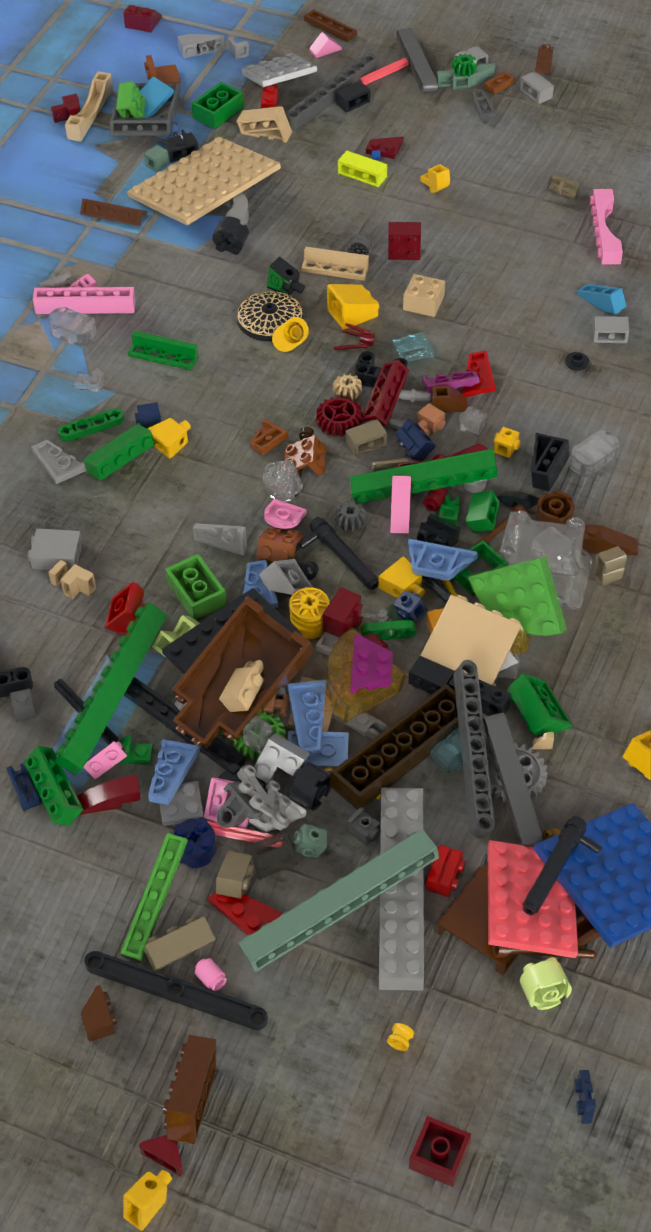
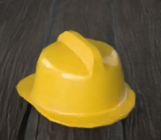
M293 317L280 325L272 336V342L276 349L288 352L303 343L309 334L307 323L300 317Z

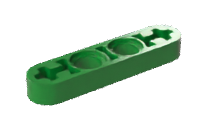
M114 408L62 425L58 429L59 438L63 442H69L118 426L124 422L123 411ZM100 420H101V421H104L102 424H96V423H95V422L100 421ZM81 426H87L84 430L79 429Z

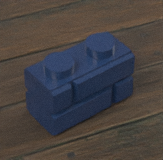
M407 419L402 425L403 427H400L396 432V436L399 438L398 443L408 449L407 454L412 459L422 461L429 455L428 453L432 452L436 445L417 422Z

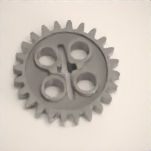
M514 743L529 794L536 798L537 792H542L543 786L546 785L547 765H543L544 758L538 759L539 752L532 754V747L525 750V744L518 748L517 743ZM491 751V754H487L491 793L495 792V799L502 796V800L505 802L506 797Z

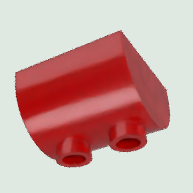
M132 582L112 597L105 625L106 629L117 633H128L126 628L132 620L136 619L135 612L140 606L144 607L146 605L143 603L144 590L140 585Z

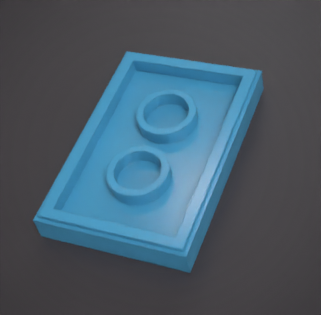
M154 76L140 90L146 99L144 118H152L174 93L171 87Z

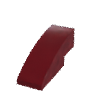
M137 775L111 780L79 794L78 800L83 808L80 815L119 809L122 803L141 801Z

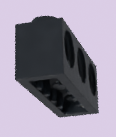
M453 676L452 679L450 680L448 686L451 687V688L455 691L454 676ZM479 680L482 713L487 716L502 712L506 714L510 706L511 693Z

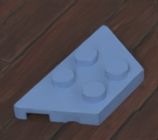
M408 539L413 574L449 581L478 558V554L475 551Z

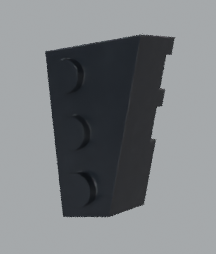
M535 433L534 456L531 468L533 488L546 491L551 490L570 457L568 439Z

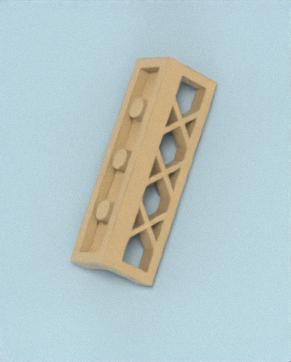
M305 246L301 272L365 281L369 269V255ZM307 264H314L315 266L307 267ZM325 266L331 267L330 269H323ZM356 271H362L363 273H362V274H356V273H354V272H356Z

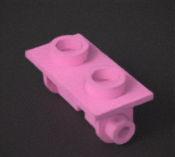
M119 741L116 743L112 742L89 759L84 768L94 779H97L127 757L122 750V744Z

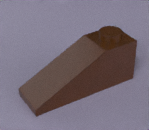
M550 44L539 46L535 68L536 73L550 74L554 47H551Z
M583 525L581 553L598 554L619 546L626 555H638L636 538L602 525Z

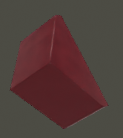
M167 1135L140 1143L139 1147L142 1155L176 1175L182 1176L183 1169L176 1141L169 1140Z

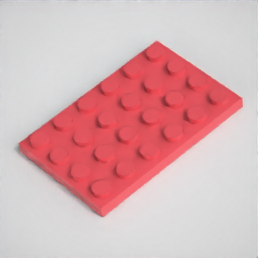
M489 840L488 945L576 958L578 943L575 902L558 880H556L539 912L534 915L526 914L523 911V902L545 864L534 851V847Z

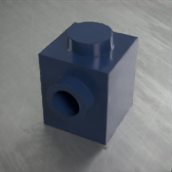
M158 402L137 405L138 413H134L136 424L140 423L141 426L148 429L161 422Z

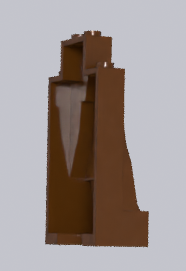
M247 596L172 689L176 695L174 698L181 704H185L173 719L176 725L175 729L183 736L187 733L192 737L191 742L199 748L204 746L207 749L222 730V734L227 739H235L238 742L281 687L285 688L314 652L311 642L296 631L294 633L290 632L267 615L264 607ZM256 660H261L264 668L260 675L263 677L264 682L249 710L230 712L219 698L236 668H243L248 661L255 662Z

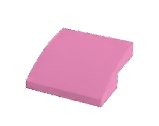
M211 778L204 818L217 822L218 810L232 795L231 791L226 792L224 788L228 783L234 781ZM247 817L242 824L237 826L246 828L249 818Z

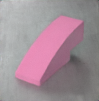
M411 476L392 477L390 533H409Z

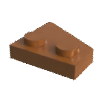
M265 419L263 420V427L257 430L256 436L250 442L251 449L264 455L289 438L288 432Z

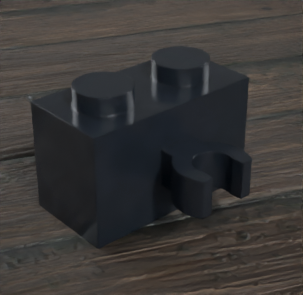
M181 130V135L178 136L174 132V137L163 140L164 149L168 150L170 163L179 161L181 158L190 155L193 151L199 150L198 142L192 132L186 134L184 130Z

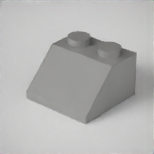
M295 559L274 561L259 574L264 586L271 591L293 595L300 589L313 588Z

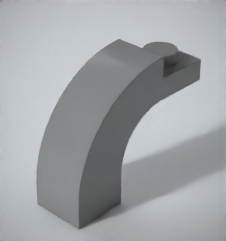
M241 192L222 205L231 208L226 217H235L241 220L240 223L244 226V224L247 225L249 220L248 200Z

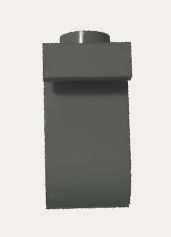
M239 781L228 783L224 788L226 792L231 791L232 793L218 810L216 816L217 822L224 828L240 825L247 817L255 819L264 814L250 805L249 801L252 796L243 793L239 789Z

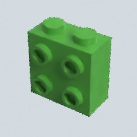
M133 81L119 83L116 107L122 118H144L146 99L141 94L139 88Z

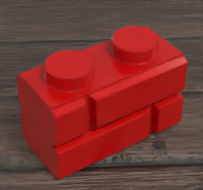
M440 845L438 847L439 858L433 861L425 889L450 897L452 890H457L459 884L457 875L458 873H463L466 861L463 860L462 851Z

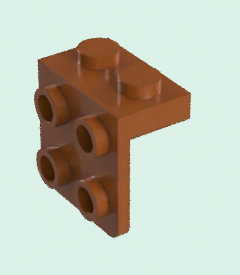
M152 55L146 56L144 68L148 80L154 76L165 84L180 83L176 65L155 67Z
M313 435L288 445L284 451L283 472L289 474L309 466L318 476L323 475L327 452L325 444L321 443Z
M273 526L267 528L259 536L256 558L274 562L295 557L296 545L302 540L303 534L296 530L286 531Z

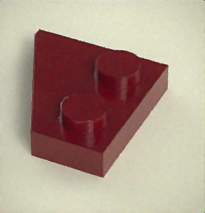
M404 137L370 139L366 147V154L372 155V151L380 150V157L395 159L403 144Z

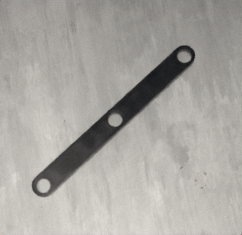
M91 951L85 956V967L92 974L253 1030H262L267 1025V1012L259 1006L99 951ZM93 958L101 960L100 964L95 967L90 966L89 961ZM172 986L181 987L180 993L176 995L171 994L169 989ZM255 1014H261L264 1017L260 1023H254L251 1018Z

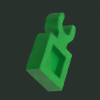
M447 495L445 504L441 505L439 517L444 519L445 522L448 521L455 525L457 524L460 511L458 496L455 501H450L449 495Z

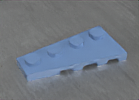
M162 739L161 750L158 753V762L155 766V775L152 778L148 794L149 802L169 805L200 753L198 746Z

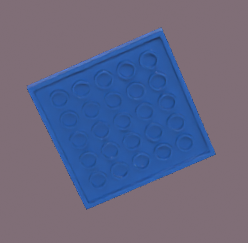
M634 803L586 822L587 826L584 836L602 846L600 853L597 854L579 843L577 848L573 849L557 878L558 882L610 948L651 929V823ZM559 834L535 844L534 851L544 864L556 846Z

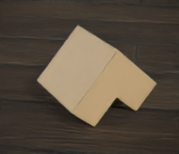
M76 564L61 578L63 595L74 599L79 592L90 596L96 589L94 573Z

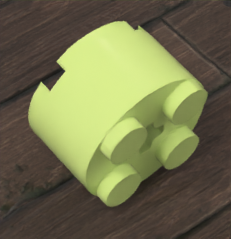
M551 957L545 961L536 964L529 963L524 966V973L520 977V984L531 1007L536 1006L538 1010L550 1009L561 1003L560 999L563 996L567 999L571 994V985L556 958Z

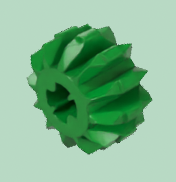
M459 54V56H455L452 62V70L458 77H470V75L475 74L477 69V61L471 54Z

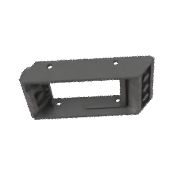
M135 83L139 90H141L147 84ZM180 83L166 84L174 90L173 95L167 100L172 101L167 118H119L120 114L116 109V100L110 119V136H170L180 101Z

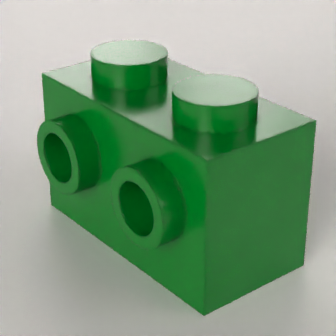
M493 490L472 493L468 515L466 516V524L473 533L494 530L500 501Z

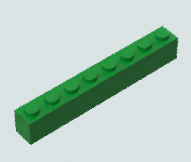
M489 449L350 476L351 493L356 504L391 498L393 476H411L410 494L498 477L494 450Z

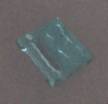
M424 332L392 340V347L397 356L406 359L407 362L425 357H434V350ZM425 349V351L417 352V353L410 354V355H405V354H408V353H411V352H415V351H419V350Z

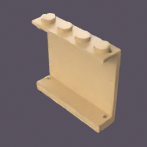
M450 595L421 656L454 671L464 660H471L477 666L478 679L496 687L495 679L518 633L523 632L521 622L511 617L510 619L502 617L503 614L496 610L490 612L479 603L467 602L468 599L461 595H457V597Z

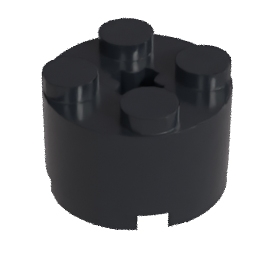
M227 216L219 221L212 236L216 249L219 252L229 251L235 255L240 253L249 235L248 227L245 224L243 226L240 223L241 220Z
M307 762L302 769L298 768L293 775L295 781L289 788L287 796L312 811L317 810L322 804L320 799L323 796L327 797L331 790V773L313 763Z

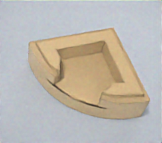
M554 732L544 733V736L538 739L536 737L532 741V748L553 749Z

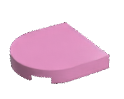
M273 499L265 508L264 519L269 525L276 528H293L306 516L307 510Z

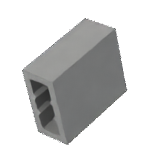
M36 529L35 536L31 538L32 548L28 551V561L31 562L32 569L51 570L60 560L67 563L68 571L74 564L78 565L82 547L80 531Z

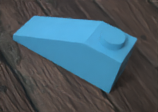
M587 284L577 290L578 295L603 312L614 315L627 307L622 288Z

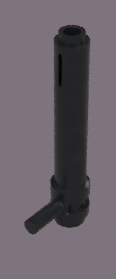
M315 517L309 524L312 534L302 540L299 546L304 549L316 539H319L333 551L367 589H376L379 586L378 577L336 534L335 529L324 518Z
M573 816L564 825L565 829H562L556 846L523 902V911L526 914L534 915L539 912L573 849L577 848L579 843L597 854L600 853L602 846L584 836L587 824L582 818Z

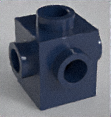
M405 590L393 604L397 610V615L401 619L412 620L415 623L428 610L418 594L414 592L411 594Z

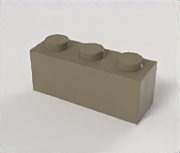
M194 916L185 921L187 925L181 928L176 925L166 930L167 935L161 938L156 935L146 940L147 944L143 947V950L154 971L216 940L204 916L199 919L197 916Z

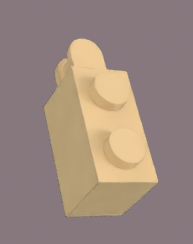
M256 660L255 662L248 661L243 668H236L219 698L230 712L249 710L264 682L263 677L260 675L264 668L261 660Z

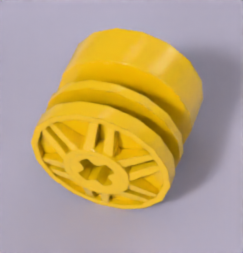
M303 588L296 591L290 598V623L306 639H315L323 635L322 614L329 605L327 594L320 589Z

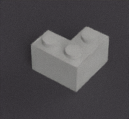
M275 733L267 741L254 766L256 770L255 775L266 783H269L275 777L279 768L293 776L298 768H303L310 753Z

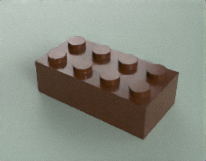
M189 1035L187 1044L183 1043L180 1056L182 1060L176 1064L175 1076L177 1077L175 1081H171L169 1095L171 1096L170 1100H165L163 1114H166L164 1129H167V1139L195 1144L217 1069L216 1039Z

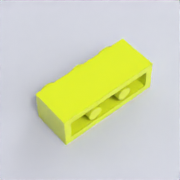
M346 151L338 160V173L379 187L387 178V164Z

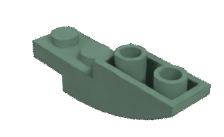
M495 63L478 64L475 74L470 75V77H458L457 74H454L453 70L437 71L438 87L452 86L453 90L482 84L494 78Z

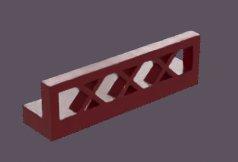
M399 360L383 364L362 416L364 422L378 419L383 427L387 426L409 372V369Z

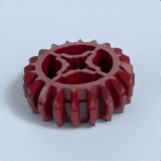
M337 396L334 399L330 397V400L325 399L317 408L316 421L318 428H321L322 432H326L327 436L332 434L333 437L336 435L342 437V435H346V430L362 425L363 413L361 406L357 404V401H352L351 398L346 399L345 396L343 398Z

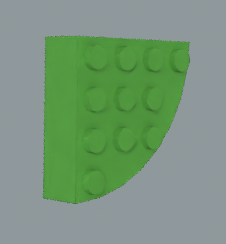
M546 555L476 573L468 577L474 593L486 610L490 612L496 610L503 614L502 617L510 619L511 617L521 622L523 633L548 636L561 634L567 630Z

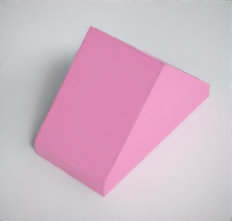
M321 32L310 47V52L316 58L342 50V47L333 38Z

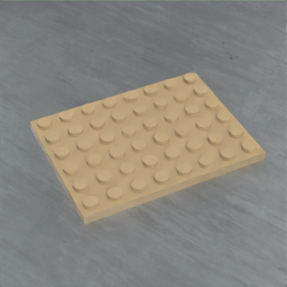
M217 137L212 142L203 145L199 150L193 151L190 155L181 158L163 171L157 172L156 175L127 191L129 198L185 225H189L276 172L281 166L275 160L222 137Z

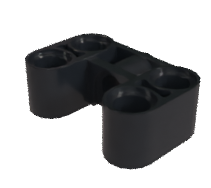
M364 351L359 355L355 365V376L361 380L362 386L374 388L382 367L375 366V355L372 352ZM396 358L393 360H399L404 366L408 368V362L406 359Z

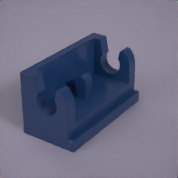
M21 763V769L15 771L12 766L6 769L21 808L25 811L43 803L25 765Z

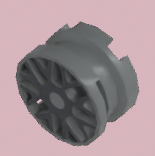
M355 234L349 241L347 251L348 253L369 255L372 242L368 236L364 237L363 234Z

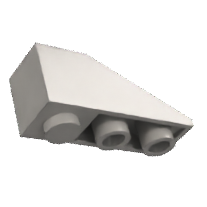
M187 34L177 37L178 49L183 58L225 49L223 35Z

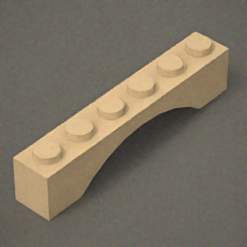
M99 71L96 73L92 80L85 105L78 114L70 115L65 123L67 139L80 142L83 140L113 90L112 74Z

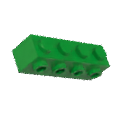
M136 424L83 459L87 474L101 481L128 462L134 460L141 453L146 452L155 445L151 431Z
M36 746L24 760L28 774L31 776L53 824L70 826L83 811V808L63 768L54 762L57 756L53 748Z

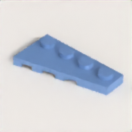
M327 680L287 684L297 745L309 752L310 755L320 754Z

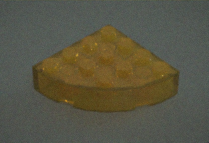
M354 628L345 632L335 642L330 651L324 680H327L326 695L327 697L329 696L333 710L344 723L402 691L406 673L392 662V681L390 686L377 687L368 691L366 688L357 689L356 693H350L354 634L362 636Z

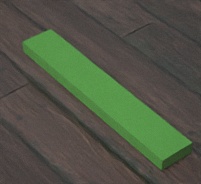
M170 833L166 834L120 953L122 956L142 962L145 955L143 947L147 944L146 940L151 938L187 845L188 840L186 838Z

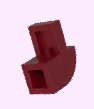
M76 93L63 96V104L51 107L54 123L68 120L70 115L74 116L81 111L79 98Z

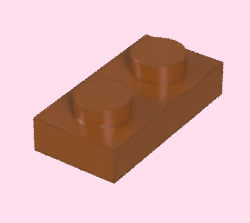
M504 71L486 81L483 88L494 95L514 84L515 77Z

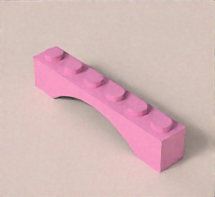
M594 189L593 196H590V205H593L591 207L593 226H596L594 235L596 237V247H599L598 258L601 259V264H621L623 250L621 241L609 231L605 223L606 218L613 211V189Z

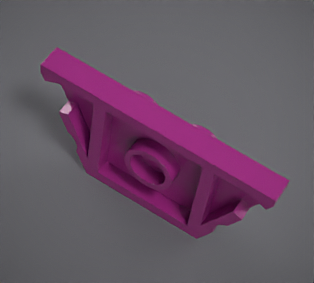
M354 634L350 693H356L357 689L366 688L368 691L377 687L390 686L392 681L393 652L358 634Z

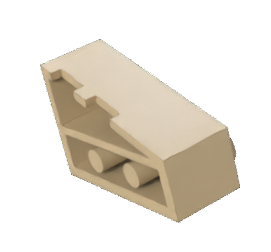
M283 106L243 110L236 121L241 134L265 136L270 140L275 138L287 143L292 133Z

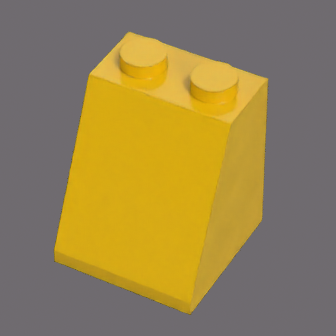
M327 285V310L342 329L349 328L345 325L346 323L355 326L378 317L379 303L377 300H374L369 290H366L363 285Z

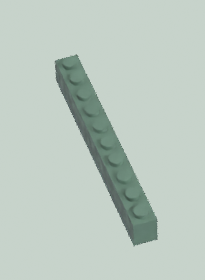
M423 829L410 834L404 841L394 844L383 854L376 855L370 862L357 867L349 875L339 878L328 888L321 889L315 896L302 901L294 909L284 912L273 922L263 925L257 932L245 936L238 943L242 954L256 973L439 858L437 846Z

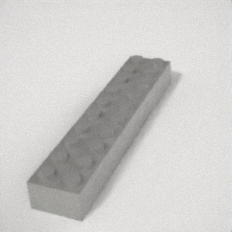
M381 788L380 855L389 850L394 844L407 839L410 834L423 829V788ZM423 868L380 895L379 990L423 991Z

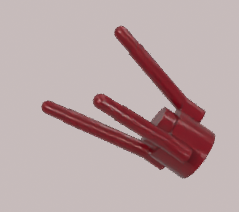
M346 323L347 327L361 333L345 329L342 332L359 336L360 343L363 344L336 346L334 350L368 349V346H373L375 333Z

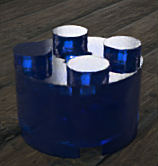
M204 818L189 819L177 824L173 835L188 840L180 863H184L190 868H201L208 865L217 851L215 832L212 826Z

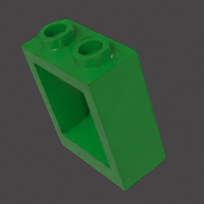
M484 541L468 549L477 552L478 558L476 560L482 557L494 569L508 565L507 560ZM465 568L453 579L470 595L475 596L476 594L468 578L472 574Z

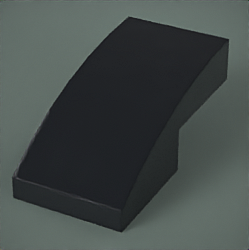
M508 491L497 496L500 502L510 507L520 504L528 509L536 506L539 500L536 496L518 491Z

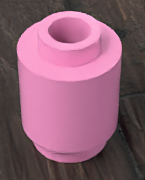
M211 958L202 959L196 964L195 975L208 989L218 991L225 985L227 981L225 973Z

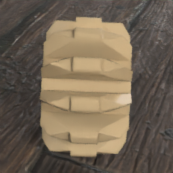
M351 373L349 375L343 374L342 377L337 376L333 383L334 396L339 398L345 396L346 399L351 398L352 400L358 399L362 393L361 380L357 376H352Z

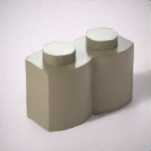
M619 546L600 552L596 556L594 578L600 586L618 581L623 577L627 556Z

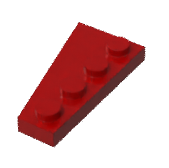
M215 891L208 897V902L246 935H252L260 930L263 925L273 922L283 914L242 894L241 898L216 894Z

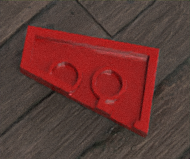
M487 351L469 354L467 372L475 371L479 376L480 383L472 387L464 386L461 394L470 397L496 391Z

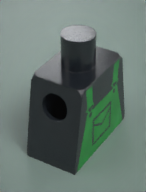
M278 257L270 265L267 288L291 295L294 291L301 294L305 289V285L299 282L300 272L281 257Z

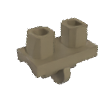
M553 174L549 190L556 192L558 195L575 199L579 182Z

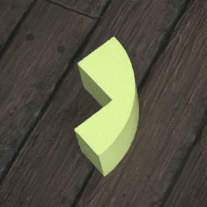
M182 615L173 632L160 631L152 648L162 654V648L200 623L190 616Z

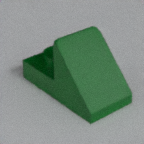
M131 735L119 741L127 757L117 764L151 765L153 745L151 743H132Z

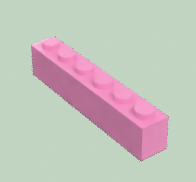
M134 287L34 288L33 294L35 314L135 313Z

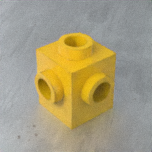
M503 427L500 433L497 432L495 435L494 453L511 458L514 451L520 447V432Z

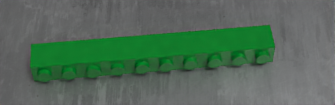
M150 602L144 607L140 606L135 612L136 619L129 623L126 628L128 633L119 640L118 645L120 647L112 653L109 658L111 663L109 666H105L100 674L103 677L92 688L94 693L85 700L83 704L85 708L83 712H79L76 716L74 728L71 727L65 735L67 739L65 744H61L56 751L58 756L54 762L73 775H76L85 766L168 616Z

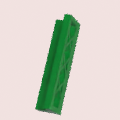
M138 331L132 333L133 344L128 351L129 357L192 370L198 359L197 344ZM136 348L144 350L139 353L134 352ZM154 352L159 353V355L152 356L150 354ZM168 356H174V357H175L174 359H171V360L166 359V357H168ZM185 359L191 360L189 364L183 363L182 361Z

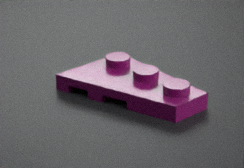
M475 371L456 372L451 374V376L436 374L435 378H427V375H421L422 383L428 393H432V386L450 385L454 389H458V387H472L480 383L479 376Z

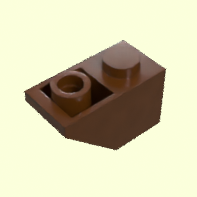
M450 385L432 386L431 402L433 406L444 413L468 412L466 396Z
M101 985L95 987L81 1011L89 1042L115 1034L113 1025L117 1024L114 1011L109 1012L107 1006L111 1005L108 992L103 993Z

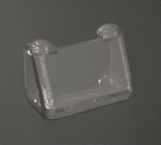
M510 511L500 554L508 562V565L546 555L551 574L577 576L581 564L585 523L577 517L568 519L566 524L531 520L528 513L524 511Z

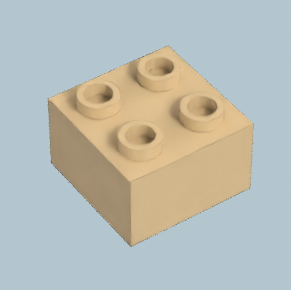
M413 274L404 293L403 310L435 317L445 295V281Z

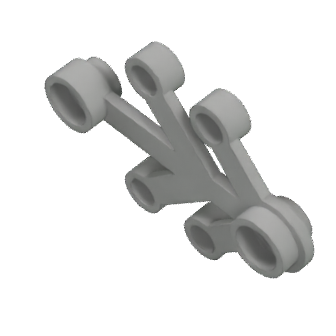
M251 765L242 766L237 773L242 781L238 787L243 793L252 796L249 801L250 805L270 816L269 821L274 828L278 830L287 828L290 821L286 814V809L291 804V800L287 796L281 795L277 800L278 809L276 808L274 800L275 794L280 789L279 783L275 780H270L266 785V793L255 778V768Z

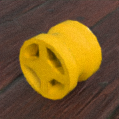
M395 1023L392 1027L393 1033L388 1037L387 1043L394 1049L407 1051L409 1040L413 1038L414 1031L407 1025Z

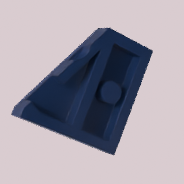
M579 1070L578 1078L574 1079V1091L579 1093V1101L576 1102L577 1115H581L582 1124H591L596 1102L595 1099H592L593 1087L589 1070Z

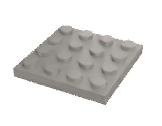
M288 53L282 58L274 57L271 61L265 60L260 61L257 65H247L241 71L243 76L265 87L317 72V66L294 53Z

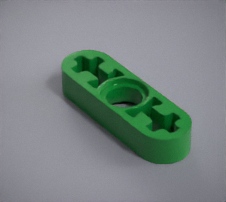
M412 620L365 623L360 627L362 637L375 633L381 640L412 638L417 634L416 623Z

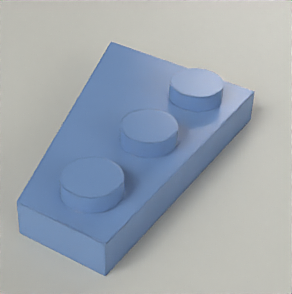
M266 560L247 563L243 594L253 588L274 608L278 607L275 591L268 590L259 576L268 567Z

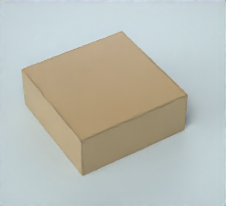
M60 560L49 571L51 584L56 587L61 583V578L68 572L66 562Z

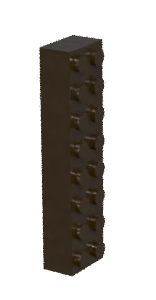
M445 684L331 771L330 787L355 809L364 808L381 794V788L392 786L459 733L455 691Z

